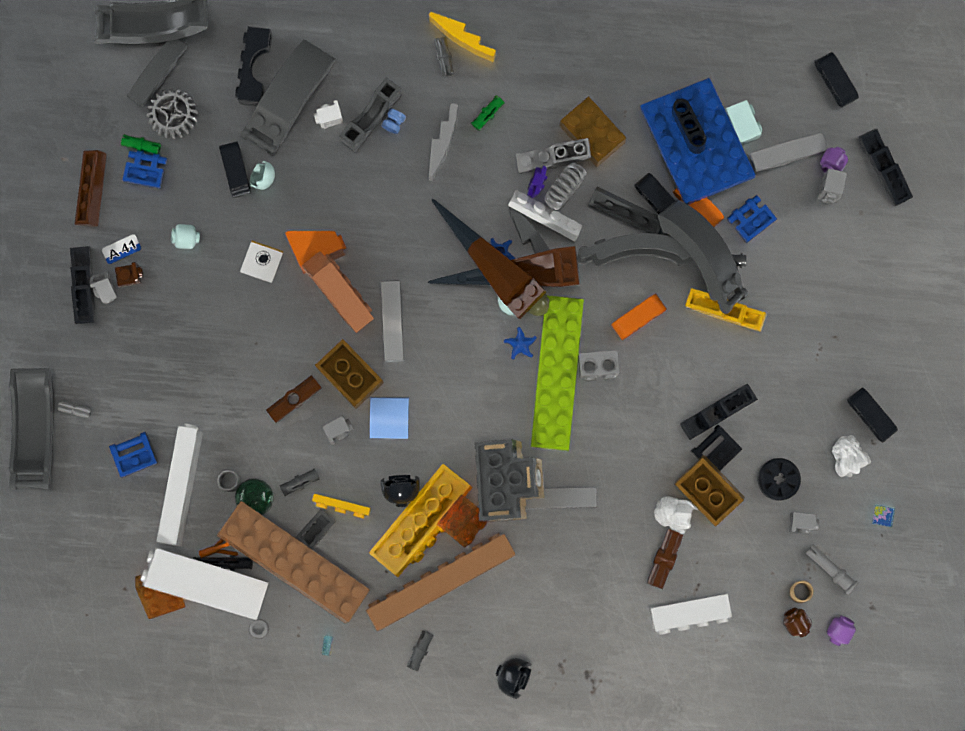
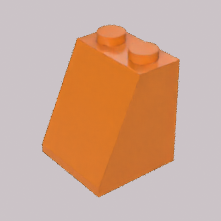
M335 231L285 232L304 274L307 272L302 265L319 251L324 256L328 254L332 260L345 256L344 250L347 248L342 236H337Z

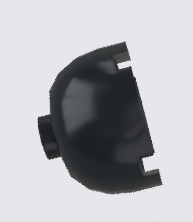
M410 475L388 476V481H385L384 478L381 479L383 496L390 503L396 504V507H406L407 503L415 500L419 493L420 480L418 476H415V479H410Z
M513 658L506 661L503 666L500 665L496 671L499 689L509 697L519 698L521 695L518 692L520 689L524 690L529 681L532 669H529L528 666H532L531 663Z

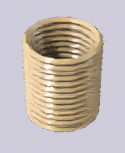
M803 580L794 583L790 587L789 593L793 601L804 603L812 598L814 590L809 582ZM797 584H803L808 588L809 594L805 600L798 599L795 596L794 589Z

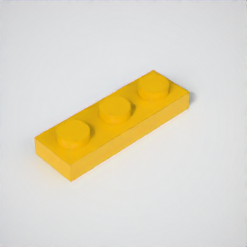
M318 494L313 495L312 501L316 503V507L327 509V506L335 508V512L345 514L346 511L354 512L353 516L363 519L365 515L370 516L371 508Z

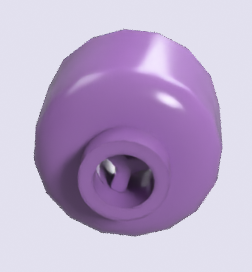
M840 147L828 148L820 160L822 171L824 173L828 169L843 171L848 162L845 150Z
M842 615L835 617L827 630L830 642L837 646L849 644L856 632L854 622Z

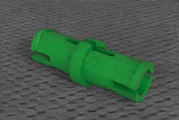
M495 95L486 107H483L481 109L482 112L471 122L472 126L480 131L490 119L492 120L495 117L494 114L505 104L504 101Z
M124 134V138L121 140V146L153 154H159L158 151L161 149V143L145 140L144 137L137 138Z

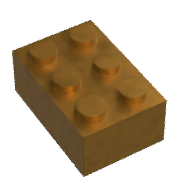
M589 96L560 120L559 126L572 141L589 139L591 158L589 159L596 167L625 144L626 137Z
M344 339L315 364V367L355 409L384 383Z
M705 455L691 466L675 483L715 527L744 501V495Z

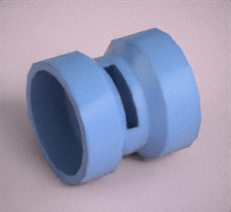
M390 108L387 113L388 117L381 126L391 133L398 134L400 125L405 121L406 116Z

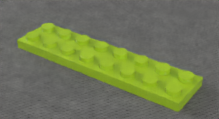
M546 295L549 299V309L543 318L531 447L569 451L584 299Z

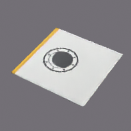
M251 241L240 272L272 283L284 251Z

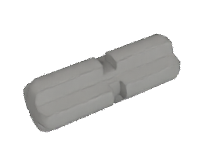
M60 401L57 408L59 411L69 414L74 413V415L89 418L91 414L90 408L80 405L75 406V404Z

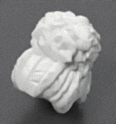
M852 435L848 437L841 436L833 446L832 454L836 459L835 470L840 477H852V473H860V468L871 463L868 454L862 451V448L859 446L860 443Z
M667 496L657 502L654 517L664 527L670 526L671 530L684 534L691 527L690 520L693 509L698 510V508L688 500H678V498Z

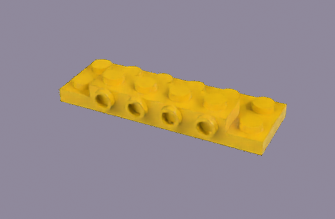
M442 464L420 490L416 499L410 502L370 550L369 554L396 577H399L410 563H418L423 559V552L426 548H430L436 543L437 539L435 537L440 532L443 533L449 527L448 522L452 517L455 518L461 513L462 509L460 507L462 504L460 502L473 487L446 465Z

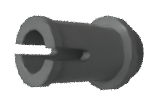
M743 253L741 255L732 254L736 266H740V268L742 266L746 267V255H743Z

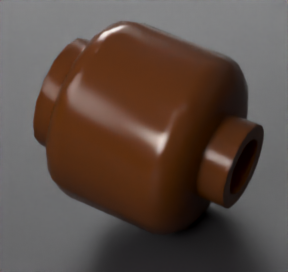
M795 607L784 614L783 624L791 636L805 637L810 632L809 629L812 626V621L804 609Z

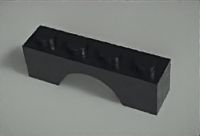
M248 26L247 32H244L243 43H245V50L241 51L240 61L243 64L242 69L239 68L238 70L240 85L236 87L235 98H238L240 104L257 106L264 94L265 88L261 82L253 77L252 68L255 61L261 55L270 53L272 40L270 29Z

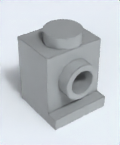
M108 271L90 277V286L93 288L96 298L100 297L102 303L108 304L117 298L116 289Z
M343 416L322 426L331 445L336 444L335 439L340 441L348 437V432L354 429L350 420H345Z
M790 513L789 532H796V529H798V533L810 534V531L814 530L818 531L819 519H816L817 514Z

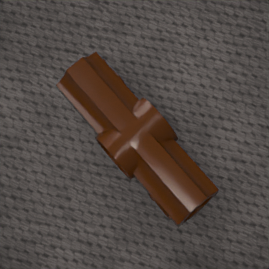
M311 375L294 389L289 390L285 396L267 408L266 411L274 422L277 423L294 409L299 408L306 400L321 390L322 387ZM293 394L299 396V400L295 404L289 402V398Z
M667 529L661 548L659 547L654 558V566L650 572L647 584L663 589L668 574L673 569L677 559V551L683 539V534Z

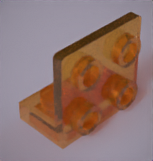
M461 494L437 525L465 548L474 541L475 535L486 526L487 522L479 521V508Z
M141 575L135 576V589L148 619L185 607L183 598L142 585L143 581H140Z

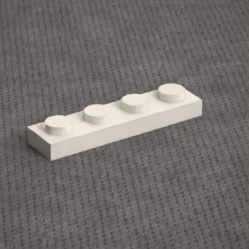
M515 190L508 204L511 208L573 241H576L583 226L518 190Z

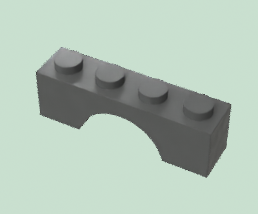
M386 77L375 90L372 99L356 119L350 121L339 135L340 141L356 152L388 113L389 109L402 95L401 88Z

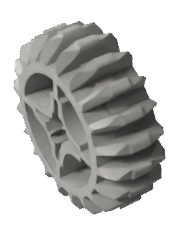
M172 88L169 89V93L162 90L163 95L160 96L156 93L157 100L151 99L150 101L153 106L149 105L147 107L148 110L152 111L147 113V117L151 118L148 120V123L153 125L152 130L157 131L159 136L164 133V137L168 139L171 134L172 139H176V134H178L182 138V132L190 133L188 127L194 129L195 126L191 122L198 121L195 117L198 115V111L195 110L197 105L192 103L193 98L188 97L187 92L181 94V90L177 89L174 93ZM171 101L168 106L163 107L165 103ZM179 102L186 105L187 114L179 110ZM173 111H175L176 114H173L172 117H170L169 113H173ZM158 113L166 117V126L159 123ZM183 121L180 125L174 127L176 122Z
M570 163L546 193L544 201L547 205L555 210L561 209L582 184L587 171L580 164Z

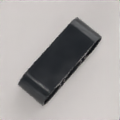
M833 52L814 62L817 71L841 108L859 98L857 90Z
M678 99L673 104V118L689 150L694 154H700L705 149L706 135L690 103L686 99ZM684 108L686 111L678 112L677 109ZM686 124H691V125H693L694 127L691 128V129H688V128L685 127V125H686ZM699 140L702 144L695 145L693 141Z
M238 141L220 145L219 149L232 198L250 194L251 190Z
M647 173L634 184L636 190L658 215L675 202V199L651 173Z
M859 389L847 399L852 409L882 443L898 431L893 421L866 389Z

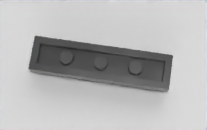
M598 186L596 187L589 205L647 233L659 234L661 225L658 215Z

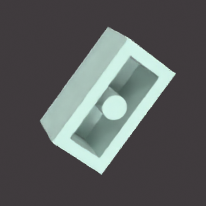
M745 100L725 109L741 145L760 138L762 127L760 122H756L754 118L755 110L752 104L749 105L748 101Z

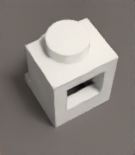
M337 100L334 101L335 105H322L320 109H317V112L313 113L316 124L320 123L321 128L343 123Z

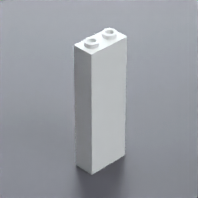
M184 424V427L178 426L156 541L159 543L182 547L203 432L199 431V427L195 425Z
M154 547L153 551L150 550L147 557V562H149L148 568L143 570L140 581H143V586L257 620L268 582Z

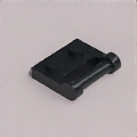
M717 425L714 431L697 448L694 447L690 452L699 460L703 456L702 453L721 436L724 440L707 456L717 469L721 471L742 448L720 425Z

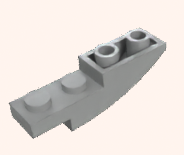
M588 138L554 144L548 148L516 154L519 173L535 171L536 167L542 168V166H545L547 170L591 158Z

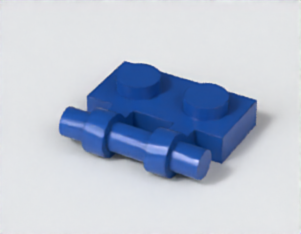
M137 150V152L129 151L128 157L135 160L134 163L126 162L123 182L161 189L164 169L158 168V165H166L167 158L155 153L153 155L146 154L140 150ZM141 162H151V166L141 165Z
M758 195L746 200L742 207L736 208L727 217L731 224L736 220L740 222L735 229L746 243L777 220L766 204L759 209L757 204L761 199ZM751 210L753 214L746 219L743 215Z

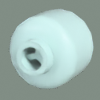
M177 224L175 228H172L171 243H174L176 248L193 249L195 243H199L200 233L196 232L194 225Z

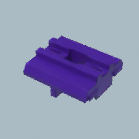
M542 166V168L536 167L534 175L530 179L527 196H530L532 199L545 187L543 183L548 177L545 175L547 171L545 166Z

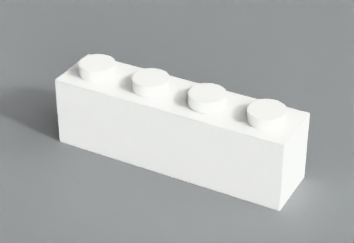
M728 594L649 608L654 632L659 631V635L671 633L670 629L677 627L678 631L690 629L689 625L697 624V627L708 626V622L716 620L717 624L728 622L727 618L732 617Z

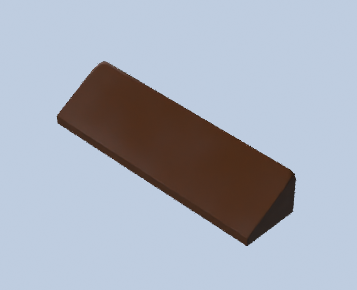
M99 150L83 151L74 225L98 226L107 157L105 152Z

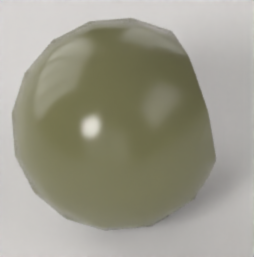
M544 294L529 312L534 316L546 314L549 309L548 297Z

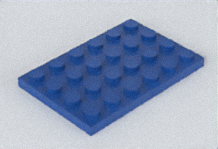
M710 78L640 105L643 116L684 203L689 205L756 177ZM678 99H686L690 103L706 135L705 149L700 154H694L689 150L673 118V104ZM684 108L677 109L678 112L686 111ZM686 124V125H685V127L688 128V129H691V128L694 127V126L691 125V124ZM699 140L693 141L695 145L702 144Z

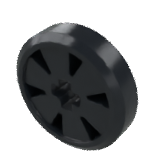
M774 458L760 468L757 481L761 492L767 498L783 501L797 493L801 484V475L793 462L784 458ZM779 474H781L782 478L784 479V482H781L778 485L776 484L777 481L774 480V477L779 476Z

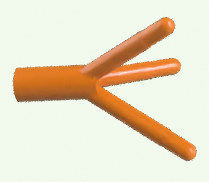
M222 539L214 546L199 551L200 557H206L215 553L238 556V553L222 550V548L229 546L227 542L223 543L224 540Z

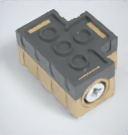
M514 439L474 442L476 449L478 508L480 510L479 521L496 522L527 519V512H525L526 500L544 498L542 459L535 457L523 459L521 452L522 442Z

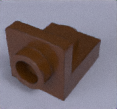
M132 262V265L115 267L118 287L141 284L143 270L136 262Z

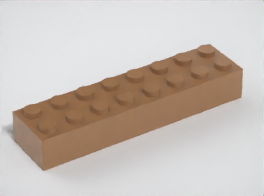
M240 501L217 534L219 538L345 624L349 623L370 591L366 586L242 501Z
M497 533L489 538V543L483 545L481 542L473 546V551L466 555L463 552L454 557L456 561L450 564L446 561L437 566L438 571L424 573L420 576V581L415 583L412 580L403 585L404 589L397 592V590L388 593L385 595L387 599L382 602L378 599L368 604L369 609L366 612L376 630L384 629L514 557L516 554L505 534L500 536Z

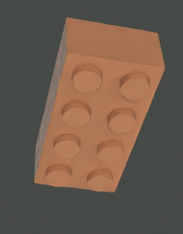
M319 251L302 265L343 320L356 333L374 319L370 314L373 310L364 302L360 293L350 284V280L340 271V267L328 254L324 256Z

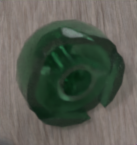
M257 478L248 479L237 488L235 503L238 505L242 501L259 514L264 515L272 508L274 496L271 487L265 481Z

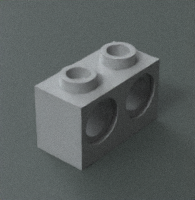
M828 169L822 176L817 199H822V202L827 204L836 203L843 195L847 173Z
M618 350L579 353L580 378H585V381H594L596 377H604V380L615 379V376L619 375ZM605 361H611L614 365V368L612 370H606L603 366V363ZM591 362L594 364L595 369L588 372L585 370L584 364Z

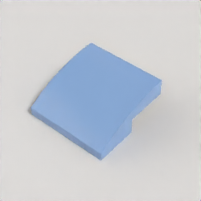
M370 397V438L408 439L409 397Z

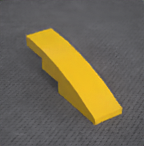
M430 12V22L444 35L471 53L494 62L496 50L480 45L481 37L465 32L466 24Z
M692 288L685 307L759 332L762 330L767 315L766 312L748 308L740 303H736L733 309L728 314H725L720 310L718 301L710 299L709 293Z

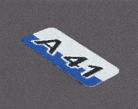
M132 234L104 247L102 252L107 263L112 264L140 251L141 246L136 235Z

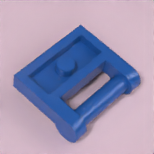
M146 431L133 439L118 445L112 444L109 446L121 478L158 464ZM143 443L144 448L120 457L119 452Z

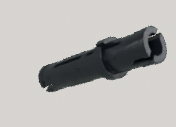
M235 555L230 557L193 558L194 560L220 568L230 569V571H235V569H252L253 560L248 557H235Z

